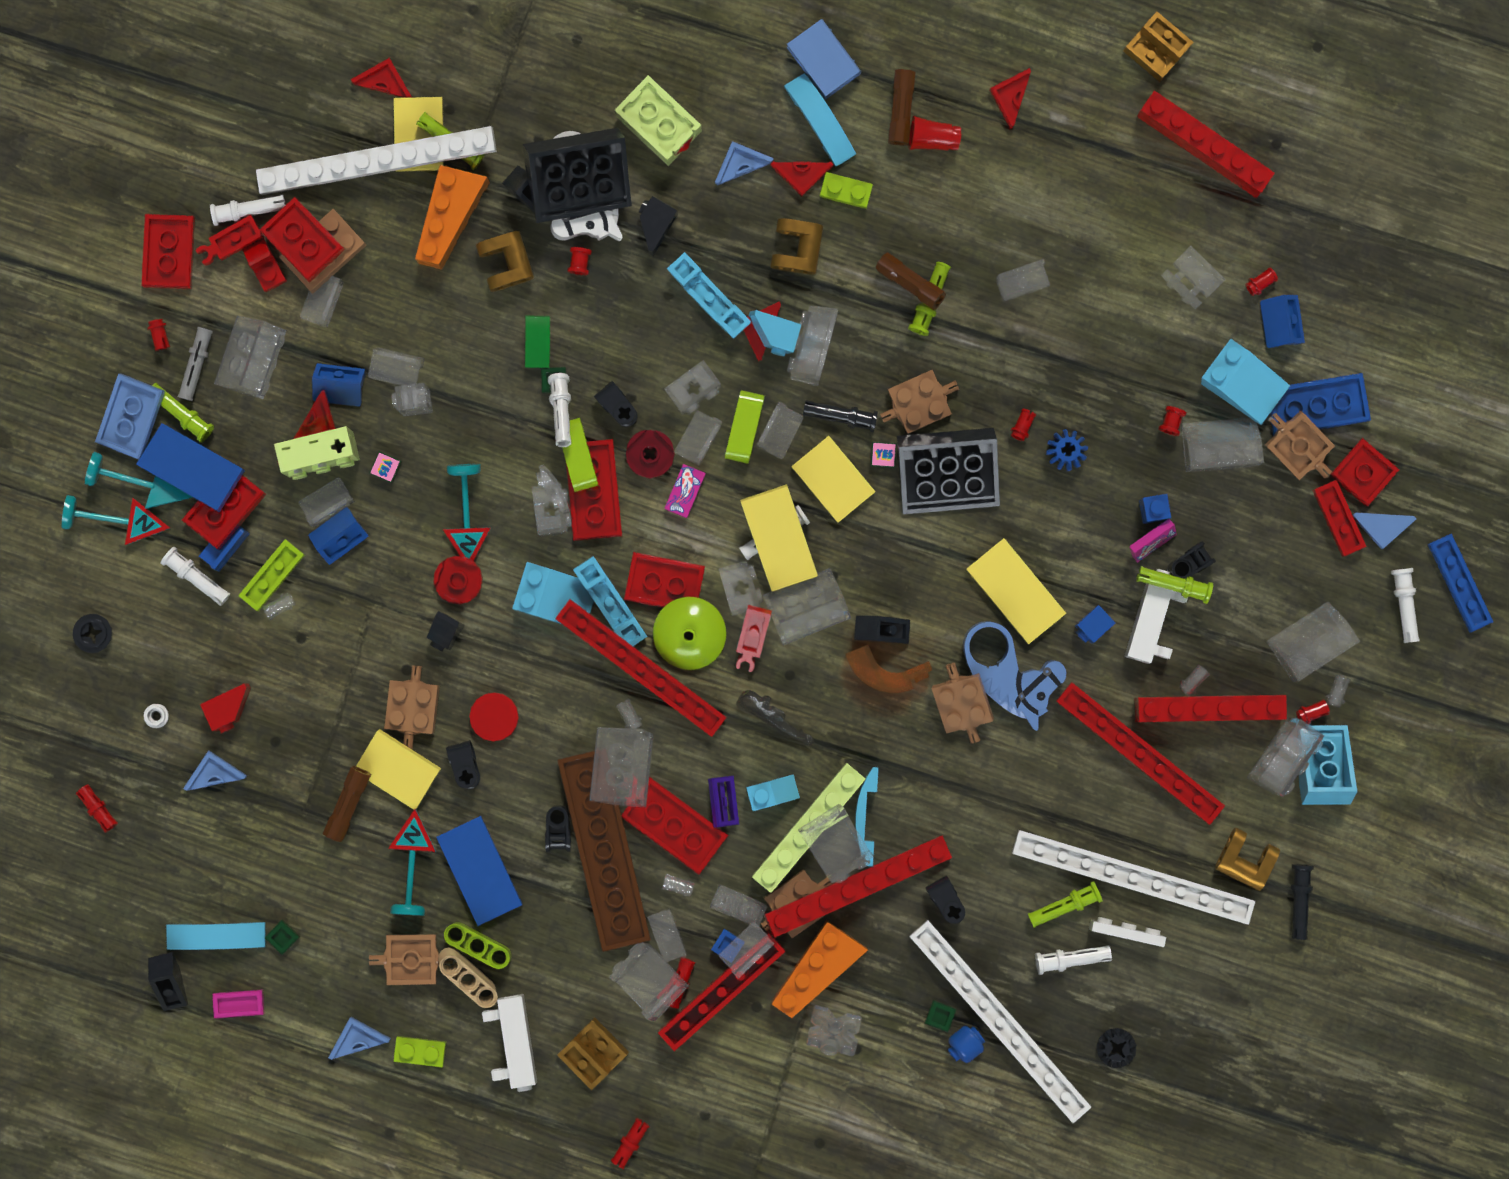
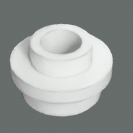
M152 704L146 708L144 720L148 726L161 728L168 722L169 713L165 706ZM156 711L161 714V718L158 721L153 718V714Z

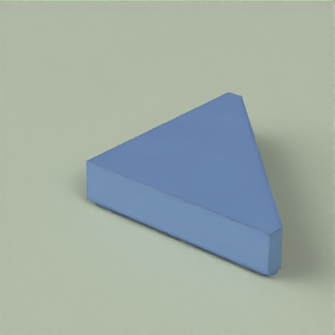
M732 141L715 184L720 185L767 166L773 162V158Z
M1370 513L1352 514L1355 521L1381 549H1384L1416 520L1415 516Z
M208 751L183 789L188 791L246 779L247 775L213 752Z
M350 1017L328 1058L332 1060L388 1043L391 1038Z

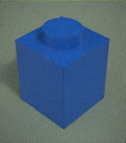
M1167 494L1144 497L1139 500L1143 524L1165 521L1171 518Z
M1097 605L1075 625L1078 629L1076 634L1083 642L1089 641L1092 644L1109 630L1115 622Z

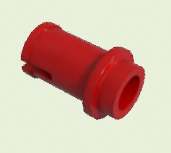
M1269 267L1254 279L1249 278L1245 286L1252 296L1260 295L1263 289L1278 281V276Z
M163 319L149 321L147 330L151 332L155 351L170 348L165 331V326L167 325L163 323Z
M1023 408L1015 427L1011 428V437L1019 441H1024L1025 438H1028V431L1036 414L1034 412L1030 414V410Z
M1321 700L1308 707L1301 706L1300 710L1296 711V715L1301 724L1309 725L1312 720L1329 715L1330 710L1326 701Z

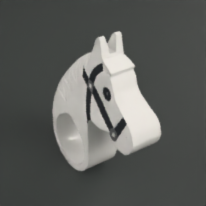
M567 131L558 134L554 138L578 135L581 133L575 131ZM618 209L553 220L550 227L553 236L559 240H568L581 235L597 238L598 241L607 236L617 241L622 239V234L617 226Z

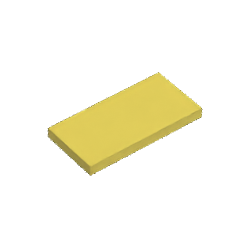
M787 484L740 500L771 591L818 576Z
M1004 538L966 569L1027 644H1030L1066 614Z

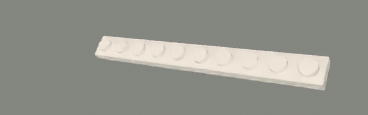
M489 126L257 169L256 174L259 193L266 195L497 152L493 127Z
M1018 830L1012 854L1248 925L1255 904L1254 900Z
M928 920L910 935V938L1072 1123L1076 1122L1091 1108L1087 1101Z

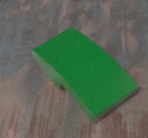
M525 315L524 366L525 368H549L550 316Z

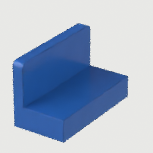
M1281 295L1260 301L1267 348L1305 343L1298 295Z
M317 363L312 376L313 401H316L320 392L325 390L328 403L361 406V388L365 379V369Z
M345 507L308 535L316 550L329 565L369 537L348 507Z
M240 526L220 551L209 543L199 557L207 562L212 569L220 572L250 533Z

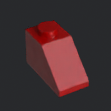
M244 683L200 704L212 731L220 730L221 733H224L234 728L233 723L240 720L251 689L249 684Z

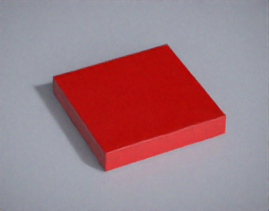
M1361 438L1331 472L1330 476L1367 507L1396 475L1399 469L1365 439Z

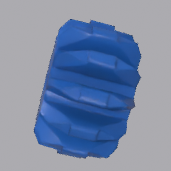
M1066 429L1062 431V437L1055 433L1053 435L1055 441L1049 440L1047 445L1054 449L1047 450L1046 455H1054L1049 461L1050 464L1059 461L1057 465L1058 470H1061L1064 464L1067 471L1072 470V464L1079 468L1081 466L1079 460L1085 461L1087 458L1086 455L1080 453L1088 450V446H1080V443L1085 438L1080 437L1076 440V431H1073L1070 437ZM1065 445H1069L1068 448L1071 447L1073 450L1069 456H1065L1066 452L1063 454L1061 451Z

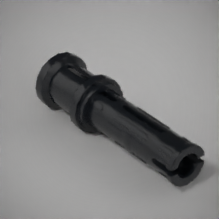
M806 400L803 416L848 424V427L852 429L859 427L869 429L870 432L874 433L878 411L871 413L858 410V407L847 409Z
M1292 864V869H1294V882L1291 885L1292 892H1294L1292 939L1307 940L1309 893L1313 891L1311 871L1314 870V865Z

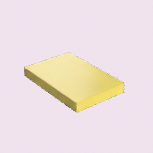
M394 98V144L433 137L420 126H417L416 123L422 114L426 112L443 125V98ZM444 162L396 170V172L438 171L440 165L444 166Z
M830 436L791 466L837 523L875 493V490Z
M380 729L376 732L356 767L371 773L369 779L371 783L412 809L418 808L441 770L440 767Z

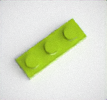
M285 539L238 596L259 612L303 559L305 554Z

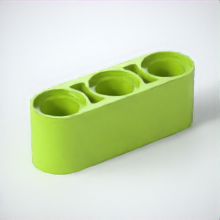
M741 390L725 459L749 464L764 395Z
M580 418L569 420L571 445L562 447L574 492L598 486Z
M456 922L445 929L444 939L449 945L496 969H502L510 963L512 953L508 947L467 925ZM456 927L462 931L463 936L461 940L455 941L451 938L450 931L452 928ZM474 939L483 941L484 950L482 952L473 950L472 941ZM500 950L505 953L506 961L500 964L494 960L493 955L495 951Z

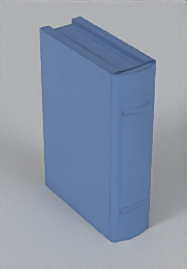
M823 19L787 44L788 51L825 100L858 77L862 72Z

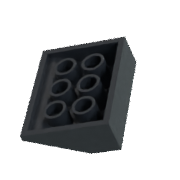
M618 128L523 144L525 168L537 223L632 206L625 137Z
M994 428L896 436L903 514L1000 506L998 449Z

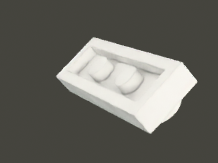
M1098 917L1097 921H1090L1089 930L1156 946H1165L1166 937L1160 935V930L1146 927V931L1143 932L1136 930L1137 925L1122 922L1121 926L1112 925L1113 920Z

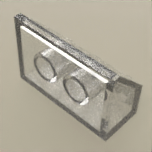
M809 305L808 312L803 311L800 324L804 328L802 335H798L795 349H798L795 358H790L787 372L791 373L790 379L819 386L839 309Z
M237 315L214 384L251 397L264 399L269 389V381L273 370L276 368L277 358L284 344L287 330L262 320Z
M1251 418L1181 424L1186 472L1251 467L1264 463L1260 432L1257 423Z
M830 568L818 572L817 577L762 595L768 610L772 611L771 618L783 646L851 619L843 594Z
M1326 602L1266 642L1292 682H1299L1358 644L1360 640L1347 620L1329 602Z
M1287 717V720H1285L1247 778L1276 796L1283 797L1288 795L1295 786L1294 780L1298 774H1303L1309 765L1307 761L1311 755L1316 754L1322 747L1323 742L1321 740L1324 735L1301 719Z
M597 727L590 801L620 806L646 807L654 734L644 729Z

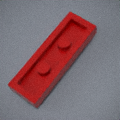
M1337 480L1312 490L1342 557L1367 547Z

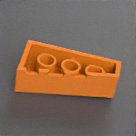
M443 165L439 166L415 257L419 264L443 269L472 212L476 209L482 194L490 183L486 176Z
M826 920L771 1001V1004L793 1018L867 952L868 949Z

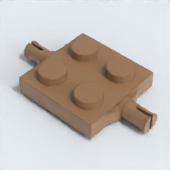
M930 370L887 389L892 400L893 409L880 413V417L882 418L890 414V416L882 419L883 423L897 417L902 423L906 434L951 415L946 395L959 390V387L956 386L949 389L957 385L956 381L942 386L937 381L933 370Z
M1299 411L1287 422H1284L1277 413H1274L1272 416L1278 423L1272 417L1268 420L1278 430L1265 446L1298 480L1314 469L1323 478L1328 477L1322 469L1329 475L1332 471L1323 461L1335 445L1302 411Z
M947 664L945 667L950 679L944 683L933 685L931 688L945 731L950 733L958 730H967L970 743H977L980 741L976 727L993 722L994 720L980 674L959 676L956 664Z
M412 665L411 680H390L384 729L397 730L404 733L403 744L410 749H413L414 735L420 733L434 734L440 688L439 685H430L420 681L422 666Z
M803 869L774 889L772 893L764 896V899L770 906L771 911L834 882L828 875V877L817 884L810 879ZM822 917L788 931L791 938H794ZM765 920L761 923L767 932L770 929L767 921Z
M437 934L386 935L384 955H369V960H379L369 961V965H384L387 974V985L437 984V969L439 967ZM449 958L444 961V964H454V959Z

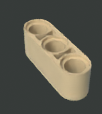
M450 947L443 949L438 956L442 974L480 1007L490 1008L495 1005L498 998L495 984L459 951ZM449 958L456 960L455 964L451 966L445 965L444 961ZM466 974L474 976L471 981L462 980V977ZM483 990H490L492 992L488 997L479 995Z

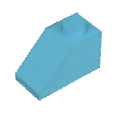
M758 310L750 311L749 318L764 347L772 349L771 353L779 356L794 353L802 324Z
M794 774L746 787L752 811L800 798Z

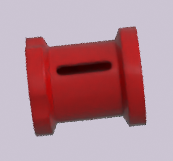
M571 247V265L567 268V272L575 275H589L587 264L592 250Z
M1166 406V415L1163 424L1159 425L1158 430L1169 435L1179 436V427L1182 418L1186 416L1187 412L1173 406Z

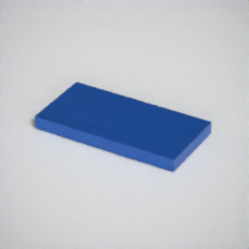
M1363 373L1292 384L1272 410L1270 417L1278 423L1272 416L1274 413H1277L1284 422H1287L1299 411H1302L1319 430L1369 422L1371 417ZM1271 423L1274 436L1278 429Z
M161 423L136 463L142 469L218 512L221 511L245 472L239 466Z
M482 816L436 837L477 926L523 905Z

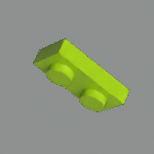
M826 172L820 197L867 209L873 184Z
M397 1036L393 1062L443 1067L446 1042Z

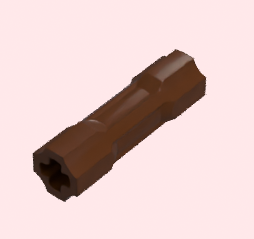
M895 70L889 144L900 146L909 144L915 71Z
M885 253L877 262L875 269L879 273L912 293L932 310L937 309L944 301L945 291L922 278L890 253Z
M356 766L350 768L335 809L323 831V835L338 842L344 840L351 818L371 777L370 772Z

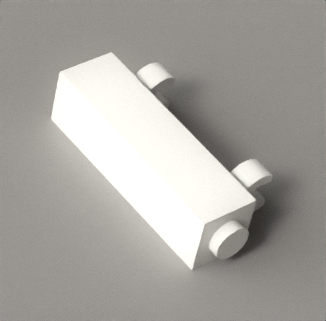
M1157 569L1158 572L1171 575L1168 571ZM1146 583L1124 657L1147 664L1152 662L1154 655L1170 659L1173 649L1157 645L1169 601L1172 599L1181 603H1187L1188 598H1183L1179 592Z
M524 994L501 997L497 1000L498 1009L482 1012L483 1022L500 1019L507 1060V1068H498L491 1071L492 1080L498 1081L509 1078L511 1089L517 1088L518 1092L528 1091L532 1089V1085H536L537 1076Z

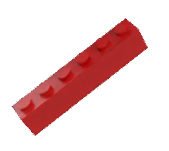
M1155 90L1137 115L1139 119L1255 198L1262 193L1275 172Z
M1286 695L1134 698L1135 722L1287 720Z
M768 931L662 1026L658 1034L673 1051H676L784 954L785 949Z

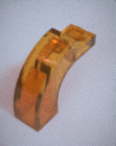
M868 645L845 654L851 670L860 681L874 690L885 693L910 691L914 689L910 681L914 678L915 682H919L928 678L927 672L932 671L929 661L900 673L886 671L876 663Z

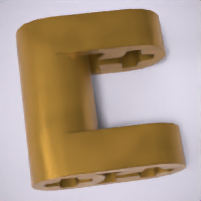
M785 218L778 219L776 232L800 237L797 257L773 254L770 267L776 270L815 275L823 225Z
M520 231L506 233L476 244L479 257H487L503 252L509 271L487 279L491 292L503 290L534 279Z
M1235 827L1218 858L1215 869L1261 891L1278 859L1280 849L1267 844L1257 864L1243 859L1238 854L1245 842L1247 833Z

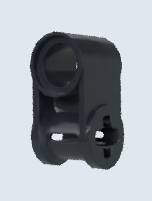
M613 381L608 383L594 396L607 413L609 412L621 426L631 427L636 423L638 415L635 408ZM623 410L629 412L630 418L628 420L622 418L621 412Z
M1201 541L1184 552L1185 554L1172 561L1168 565L1167 571L1173 576L1185 579L1215 563L1216 560L1210 557L1204 548L1205 543ZM1176 564L1184 566V576L1176 574Z
M471 740L446 747L447 756L457 785L467 789L475 788L480 782V773ZM466 772L473 774L470 784L462 779V777L466 776Z
M554 805L546 814V852L565 849L567 852H571L570 814L563 805ZM554 810L563 812L565 817L563 822L556 823L552 820L551 814Z
M947 875L925 887L933 903L938 907L947 922L956 924L964 919L965 908ZM950 906L954 908L959 907L960 911L957 913V919L952 916L948 917L947 914L950 912Z

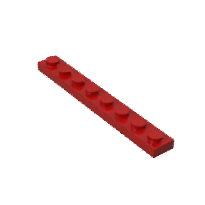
M569 599L555 619L711 737L727 718L573 600Z
M1071 682L1056 700L1059 705L1208 825L1214 821L1225 807L1224 804L1074 683Z
M943 835L770 911L764 914V917L773 937H777L947 861L952 856Z

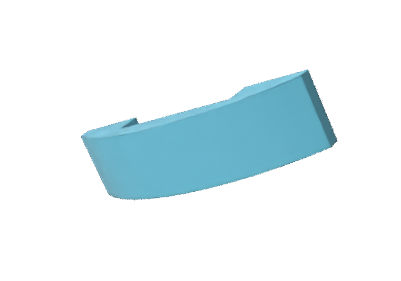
M805 73L784 85L791 99L799 107L821 141L823 149L835 167L856 155L834 114Z
M685 252L667 268L688 294L733 339L751 323L735 304H732Z
M594 556L573 569L616 634L632 646L647 637Z
M872 767L860 788L855 810L857 842L867 866H873L874 841L864 840L867 792H877L878 767Z
M266 922L166 925L167 949L266 947Z

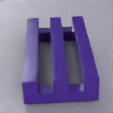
M734 776L709 778L714 828L739 825ZM724 782H726V785H727V794H728L729 811H730V819H731L730 821H728V813H727V806H728V804H727V797L725 796Z

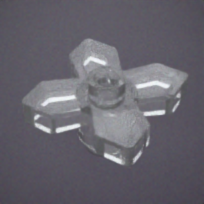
M814 1005L810 1022L815 1026L809 1028L806 1044L820 1048L826 1055H835L839 1052L854 1056L858 1039L853 1035L859 1033L862 1017L847 1013L836 1018L829 1008Z

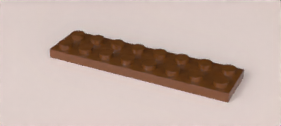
M606 748L558 759L602 951L650 941V933Z

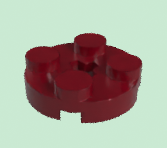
M640 431L627 444V463L631 470L640 477L647 479L660 477L667 473L673 464L675 457L673 444L660 431ZM646 448L649 450L656 449V458L654 460L651 458L646 460L644 458L646 456L644 452Z

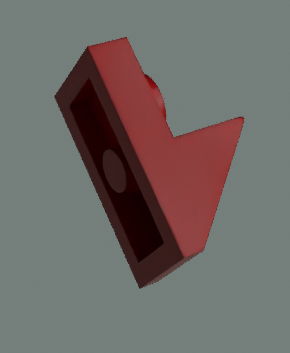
M264 238L242 249L250 268L253 269L265 292L287 282Z

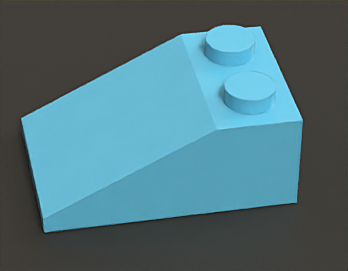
M1232 339L1229 340L1201 380V384L1260 425L1263 424L1290 387L1287 382L1254 354Z
M527 562L512 609L561 624L555 618L569 599L573 600L588 613L591 612L594 600L579 578Z
M1348 725L1299 726V787L1302 805L1351 804L1357 793Z

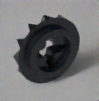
M84 615L74 625V642L85 652L98 653L107 648V645L112 640V627L108 620L101 615ZM91 625L94 630L102 631L96 635L95 641H93L92 637L83 636L91 631Z
M1113 1028L1105 1031L1100 1036L1097 1042V1053L1100 1060L1107 1066L1121 1068L1130 1064L1136 1056L1137 1045L1129 1032L1120 1028ZM1110 1040L1116 1044L1125 1042L1121 1047L1124 1056L1116 1052L1110 1054L1113 1049Z

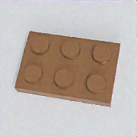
M334 209L326 214L319 223L345 250L310 283L283 255L279 256L312 294L367 246Z

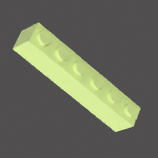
M845 763L756 870L752 878L772 893L865 781V778L849 764Z

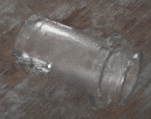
M289 592L286 594L281 593V597L263 606V610L270 620L288 609L291 611L293 606L296 605Z
M1197 665L1185 680L1182 679L1180 681L1181 685L1179 688L1188 696L1196 694V689L1210 674L1202 666Z
M1335 675L1330 694L1326 695V703L1339 708L1342 704H1345L1343 699L1351 680L1349 678L1345 679L1341 675Z
M630 699L616 705L626 723L625 729L628 728L631 732L643 725L641 722L643 719L638 717Z
M666 874L662 889L682 894L684 898L686 896L691 897L695 883L691 882L689 878L684 880Z

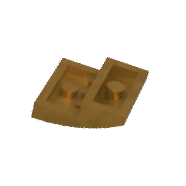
M1156 12L1125 47L1123 52L1160 82L1194 42L1160 13Z
M594 1017L557 1056L592 1090L628 1055L629 1051Z

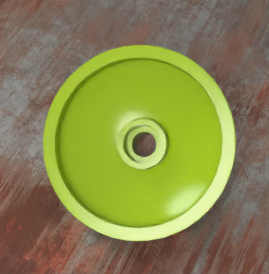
M697 597L678 598L668 603L659 612L653 627L654 644L661 657L672 666L684 670L700 669L712 663L723 650L726 641V625L721 613L710 602ZM685 632H692L693 638L691 640L684 637Z

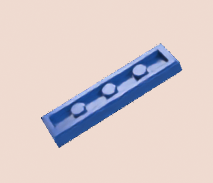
M1452 533L1429 543L1428 547L1469 633L1492 623V617Z

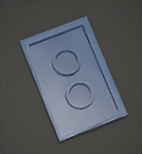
M118 374L95 442L139 460L146 449L165 391L124 374Z

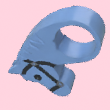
M991 621L979 622L973 625L967 631L963 640L965 661L971 675L979 673L986 694L1010 713L1027 719L1031 727L1037 731L1038 717L1048 711L1046 707L1050 694L1066 679L1065 667L1060 662L1051 660L1047 661L1040 670L1031 669L1020 672L1013 639L1008 630L1002 625ZM985 627H993L1000 630L1007 644L1006 652L1002 659L997 662V665L989 667L976 662L971 656L969 649L970 640L974 633Z

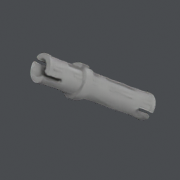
M201 327L197 328L193 347L189 348L191 354L179 395L177 396L189 401H193L204 358L208 357V352L206 351L211 334L213 333V331Z

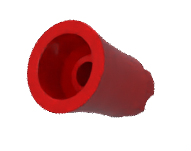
M916 116L912 117L908 144L909 150L937 149L948 151L949 149H959L961 141L960 126H952V124L930 121Z

